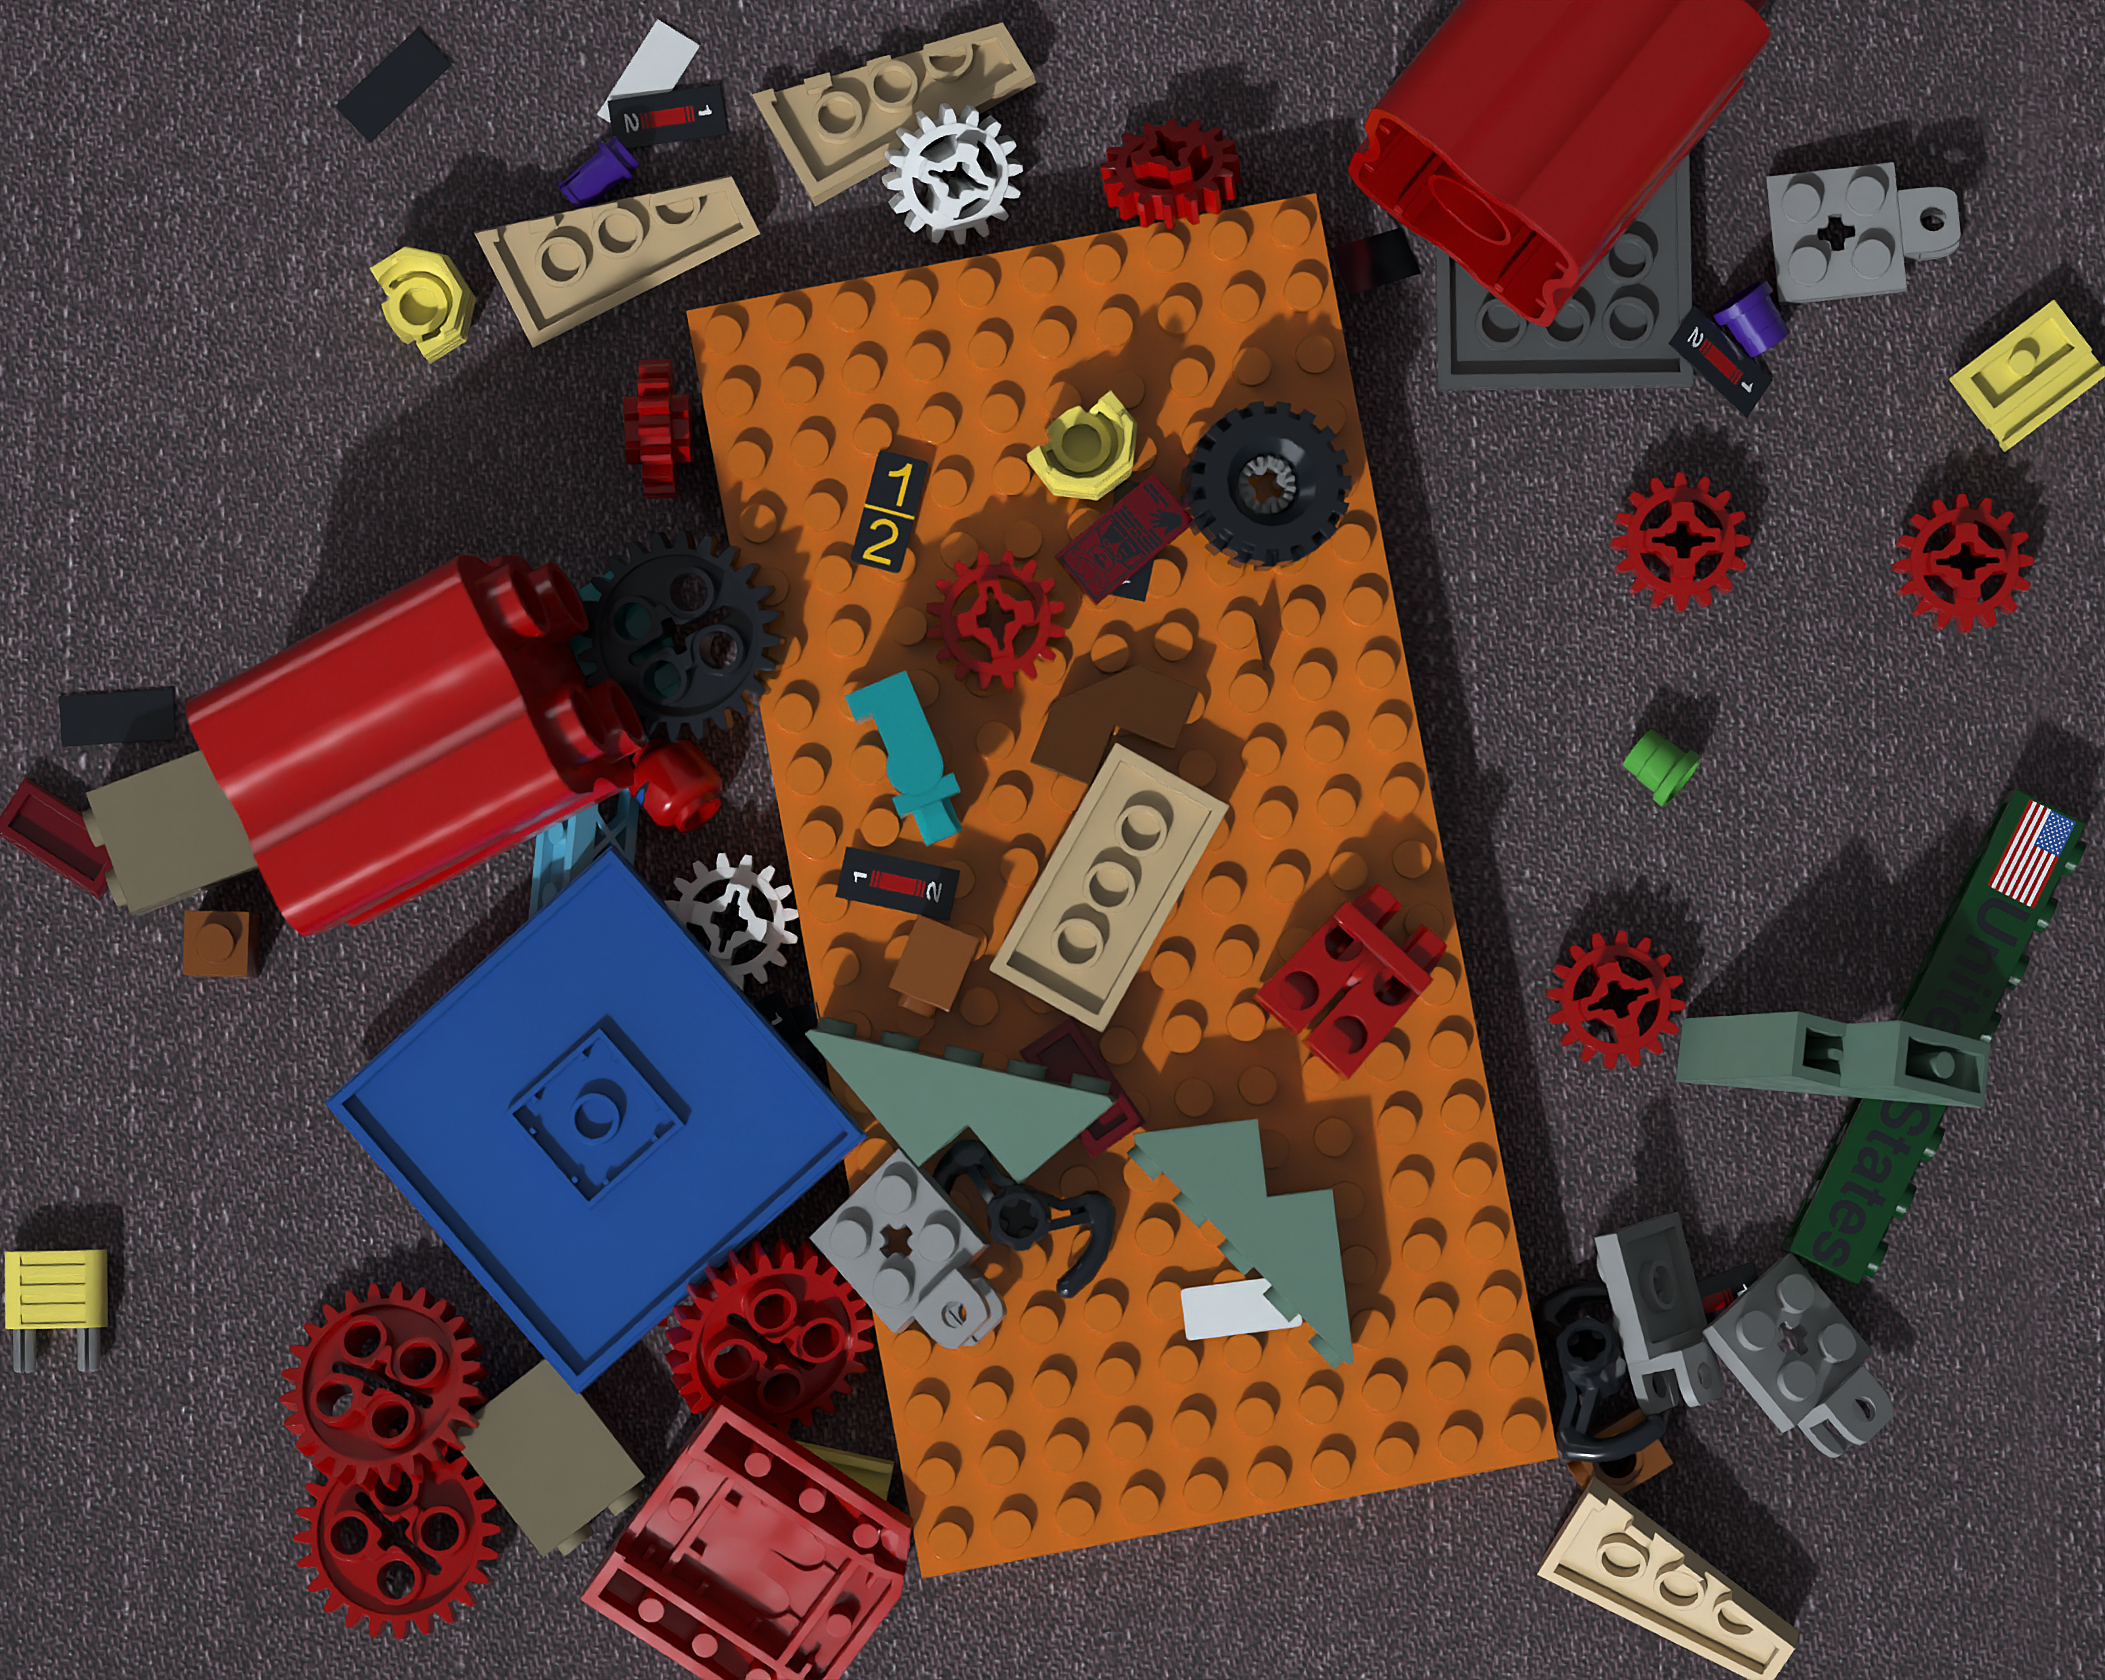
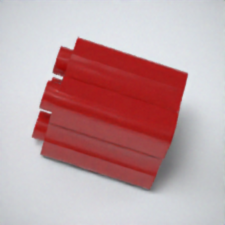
M1461 0L1371 109L1364 126L1368 136L1354 152L1348 168L1349 174L1355 184L1371 200L1409 230L1427 239L1448 254L1478 284L1510 309L1533 324L1548 327L1734 99L1744 83V74L1760 56L1771 36L1767 24L1759 15V12L1766 5V0Z
M459 555L187 702L186 715L188 723L216 782L228 797L245 829L254 859L278 908L296 932L302 936H312L325 933L344 922L348 923L351 927L368 924L634 784V774L628 756L646 746V736L642 723L630 699L613 679L607 678L592 687L587 685L586 678L575 658L569 640L588 630V618L576 589L557 564L549 562L533 570L527 561L519 555H500L487 563L483 562L477 555Z

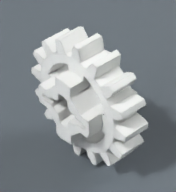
M942 103L938 112L939 119L934 121L920 110L915 113L919 129L914 133L902 127L896 130L897 135L904 143L902 150H886L884 157L897 167L896 172H890L882 176V183L888 189L900 191L889 200L891 208L896 214L910 210L904 223L914 233L927 223L926 236L934 243H939L945 230H949L952 239L958 245L965 243L966 229L971 227L982 237H986L989 235L988 225L985 221L988 217L993 215L1003 221H1006L1009 217L1005 209L1000 205L1003 198L1012 199L1019 198L1020 191L1008 182V177L1023 172V167L1016 159L1005 157L1015 149L1016 144L1009 135L995 138L1001 124L991 115L978 125L979 112L970 105H966L961 112L960 118H956L953 109L947 103ZM945 136L943 142L927 151L923 150L934 140ZM978 140L984 144L990 155L992 171L980 166L976 160L979 153V148L976 146ZM958 164L972 178L966 176L961 178L951 177L947 185L934 171H954ZM913 177L926 183L929 188L926 195V200L928 201L927 208L917 199L913 188ZM977 198H981L976 204H974L970 208L961 211V207L965 206L966 204L972 202Z
M719 853L716 862L717 869L709 871L698 860L693 863L694 872L697 876L693 883L678 877L673 883L683 893L680 902L674 900L664 902L688 929V923L703 927L711 941L709 953L740 989L744 991L746 975L753 974L761 984H765L769 981L765 965L771 961L785 968L788 964V961L779 952L782 943L789 945L798 944L799 937L786 931V922L798 919L799 915L796 909H784L782 903L793 892L791 886L785 885L774 889L770 885L777 871L771 865L757 875L752 872L754 867L752 856L745 854L740 861L739 867L732 868L727 854ZM730 880L723 896L709 904L695 901L697 896L708 886L719 881ZM753 886L757 887L768 899L772 908L774 922L761 919L756 914L750 903ZM740 893L737 903L740 906L739 916L748 921V927L745 932L735 931L731 941L727 940L725 950L722 952L725 942L722 939L723 929L714 924V918L717 913L727 914L731 905H735L737 895ZM752 941L767 944L765 949L751 961L732 966L738 949Z

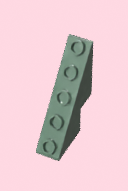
M1802 1012L1685 1018L1682 1023L1676 1081L1681 1083L1984 1108L1991 1044L1904 1021L1846 1024Z
M819 1016L817 1028L811 1029L805 1034L918 1167L927 1163L966 1128L970 1127L1015 1181L1021 1184L1118 1101L1113 1093H1109L1111 1081L1077 1073L1072 1074L1071 1084L1045 1079L1046 1066L1009 1059L1007 1070L982 1064L983 1052L953 1045L945 1046L944 1055L918 1050L920 1038L891 1031H882L880 1041L855 1036L857 1024L839 1019Z
M1257 1118L1133 1133V1139L1136 1144L1127 1154L1153 1181L1161 1173H1164L1181 1190L1172 1201L1198 1228L1209 1220L1226 1237L1217 1248L1243 1275L1254 1267L1271 1284L1262 1295L1289 1323L1300 1314L1317 1332L1308 1343L1335 1370L1343 1361L1347 1364L1354 1363L1333 1189L1322 1188L1267 1195Z

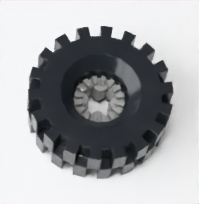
M1264 401L1249 403L1244 409L1238 410L1235 408L1226 413L1203 433V436L1190 450L1187 456L1190 460L1188 465L1182 470L1180 483L1186 484V493L1180 497L1183 511L1189 509L1191 511L1193 520L1188 525L1194 536L1202 533L1209 541L1204 548L1214 556L1220 552L1229 556L1227 564L1237 568H1241L1245 564L1254 565V571H1268L1275 566H1280L1281 569L1291 566L1302 558L1309 556L1323 543L1328 541L1338 528L1335 526L1338 521L1345 517L1349 503L1344 502V497L1346 493L1352 490L1351 476H1344L1342 469L1349 462L1344 449L1335 451L1330 442L1336 437L1335 433L1328 425L1322 430L1312 423L1316 415L1306 409L1296 414L1290 411V403L1277 401L1272 407L1264 406ZM1265 472H1269L1274 476L1272 487L1279 491L1280 495L1279 498L1269 497L1263 504H1259L1257 500H1253L1256 490L1248 484V478L1258 479Z

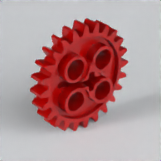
M779 1238L773 1253L766 1255L759 1242L755 1241L751 1246L750 1259L742 1261L733 1250L727 1252L729 1268L721 1272L709 1264L704 1267L706 1275L711 1281L706 1287L688 1283L686 1289L694 1301L693 1305H676L673 1307L672 1311L682 1326L666 1330V1336L673 1347V1350L665 1354L666 1360L674 1373L671 1378L680 1395H684L686 1403L694 1414L701 1412L705 1417L709 1410L726 1395L768 1424L775 1423L778 1430L785 1435L789 1431L790 1419L797 1416L805 1426L810 1427L812 1426L811 1409L818 1405L829 1413L835 1411L829 1396L834 1390L851 1395L854 1390L845 1378L846 1374L865 1373L867 1369L857 1352L873 1349L874 1345L865 1331L874 1325V1319L865 1307L867 1303L823 1253L819 1257L817 1256L809 1242L804 1241L793 1255L785 1239ZM774 1294L768 1302L757 1305L764 1297ZM731 1313H736L741 1317L745 1318L749 1322L750 1326L742 1320L739 1321L736 1318L730 1317L728 1315ZM822 1324L816 1331L806 1334L811 1327ZM751 1327L762 1334V1336L757 1339ZM783 1340L786 1346L788 1347L789 1351L792 1353V1355L796 1356L799 1359L802 1358L808 1362H811V1364L803 1365L800 1362L796 1361L792 1358L790 1353L778 1343H780ZM735 1345L729 1352L718 1355L723 1348ZM782 1374L776 1381L767 1383L773 1376Z
M396 1282L388 1298L385 1291L378 1284L371 1283L368 1298L365 1302H362L351 1290L345 1292L346 1310L339 1313L326 1303L322 1308L327 1323L322 1328L308 1322L303 1325L306 1333L313 1339L309 1346L291 1345L289 1348L301 1360L298 1368H288L281 1372V1376L290 1384L296 1386V1389L279 1396V1402L289 1410L297 1411L283 1423L294 1435L302 1434L294 1445L306 1457L314 1455L311 1464L323 1474L333 1469L332 1477L344 1486H347L356 1476L357 1484L364 1490L372 1492L380 1475L382 1482L392 1491H396L400 1484L401 1472H406L418 1484L422 1483L424 1478L423 1463L429 1460L436 1467L444 1470L447 1466L441 1450L446 1445L460 1451L466 1448L462 1439L456 1434L460 1426L467 1428L479 1427L480 1423L468 1412L469 1405L486 1403L488 1399L482 1391L472 1386V1383L481 1381L489 1376V1371L480 1362L472 1361L484 1351V1348L474 1337L466 1338L473 1329L471 1324L462 1316L454 1318L456 1309L444 1298L435 1304V1297L426 1288L421 1287L412 1298L411 1291L402 1282ZM380 1335L381 1340L376 1351L367 1357L360 1358L361 1347L365 1341L373 1336ZM436 1356L437 1360L432 1372L426 1377L416 1380L415 1372L419 1364L426 1358ZM342 1364L349 1366L385 1385H390L394 1381L410 1395L424 1399H433V1404L429 1408H423L384 1388H377L374 1392L361 1379L336 1373V1368ZM353 1393L352 1404L348 1410L341 1415L333 1417L332 1411L337 1400L345 1394ZM409 1415L408 1425L403 1433L397 1437L388 1438L387 1433L391 1423L399 1416Z
M391 1429L388 1438L397 1437L403 1433L402 1429ZM446 1445L441 1450L447 1466L444 1470L436 1467L428 1460L422 1464L424 1472L422 1483L418 1484L410 1477L413 1486L412 1494L408 1501L400 1506L393 1505L385 1497L384 1483L380 1475L372 1492L366 1491L358 1485L356 1476L347 1486L342 1485L332 1477L333 1469L325 1474L329 1479L326 1485L306 1483V1490L317 1499L315 1507L296 1508L297 1515L311 1521V1528L308 1531L293 1535V1541L310 1544L312 1553L297 1562L298 1568H317L319 1575L309 1584L307 1589L309 1592H318L326 1589L331 1591L332 1594L323 1609L326 1613H333L343 1606H347L349 1610L345 1620L346 1627L356 1628L365 1617H369L370 1636L381 1637L388 1622L392 1621L396 1639H407L411 1628V1620H415L422 1634L429 1635L434 1633L433 1614L437 1613L448 1624L456 1623L458 1617L453 1603L459 1601L469 1607H475L479 1602L469 1588L473 1582L485 1585L493 1583L494 1579L481 1566L483 1560L502 1559L503 1553L487 1546L488 1537L505 1532V1526L487 1523L486 1514L494 1511L502 1504L498 1499H481L479 1492L487 1484L480 1476L469 1478L466 1475L472 1465L464 1455L454 1462L449 1460L452 1447ZM361 1492L370 1497L374 1505L388 1520L392 1522L409 1521L411 1525L405 1532L407 1538L441 1565L442 1570L438 1575L433 1574L418 1554L406 1545H389L388 1542L393 1537L392 1530L358 1503L357 1496ZM443 1513L451 1515L459 1527L457 1541L447 1550H441L435 1546L430 1536L432 1522ZM353 1517H357L364 1522L369 1534L367 1544L356 1554L347 1551L340 1539L341 1528L345 1522ZM398 1561L408 1564L415 1576L413 1589L403 1598L393 1595L386 1583L387 1572Z

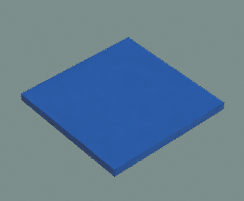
M611 845L324 1102L576 1394L582 1393L672 1312L674 1306L683 1303L690 1296L686 1289L688 1283L702 1286L709 1279L704 1269L706 1265L709 1264L720 1270L728 1262V1251L733 1250L736 1254L739 1253L869 1137V1134L614 845Z

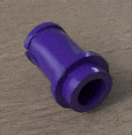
M616 136L606 144L603 140H600L597 143L600 150L567 179L557 184L563 194L577 209L596 204L625 177L629 182L635 178L631 172L640 164Z

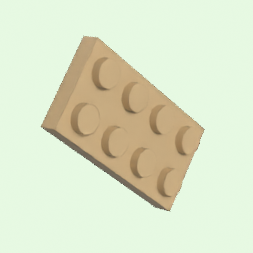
M1115 743L989 970L1103 1033L1229 805L1122 745Z

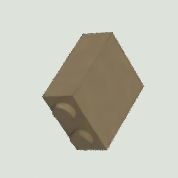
M201 750L86 792L91 806L90 809L82 811L87 831L95 847L105 844L114 867L104 872L109 890L116 905L120 907L127 904L132 914L141 916L260 871L254 859L245 829L228 797L216 782Z
M546 1359L542 1360L472 1415L480 1423L478 1428L460 1426L456 1433L466 1446L461 1451L543 1557L556 1547L565 1557L595 1533L588 1522L608 1507L612 1514L617 1516L645 1494V1491L638 1482L644 1479L650 1471L585 1389L582 1393L576 1394Z

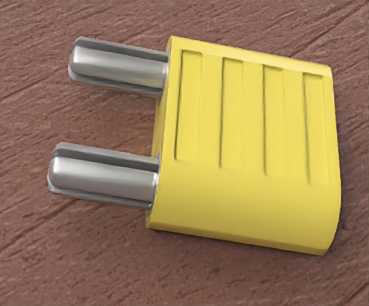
M107 1249L5 1251V1329H13L14 1371L21 1374L24 1371L26 1373L36 1371V1329L77 1328L78 1370L82 1372H88V1370L90 1372L98 1371L101 1368L100 1327H108Z

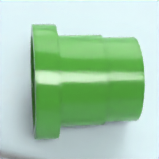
M1650 729L1634 746L1622 766L1636 776L1638 781L1654 792L1653 800L1664 808L1686 785L1703 758L1694 750H1690L1688 753L1684 752L1672 741L1666 740L1655 730Z

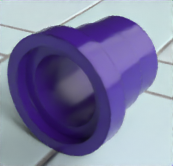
M1766 279L1759 280L1746 287L1712 313L1719 325L1727 324L1750 358L1765 352L1790 333V329L1782 319L1780 311L1769 296L1773 289Z

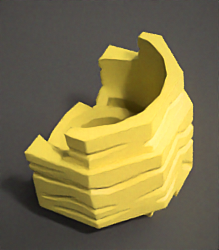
M405 246L370 268L374 277L389 297L387 301L381 304L389 325L407 345L416 341V345L422 355L430 364L467 341L476 298L448 255Z
M1110 390L1098 400V403L1089 412H1085L1079 405L1067 410L1054 420L1046 430V436L1050 441L1046 446L1040 447L1039 445L1027 454V462L1053 495L1099 500L1131 476L1138 424Z

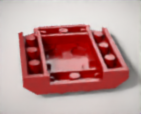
M724 1395L709 1410L608 1549L583 1589L580 1600L703 1680H839L902 1595L913 1519Z

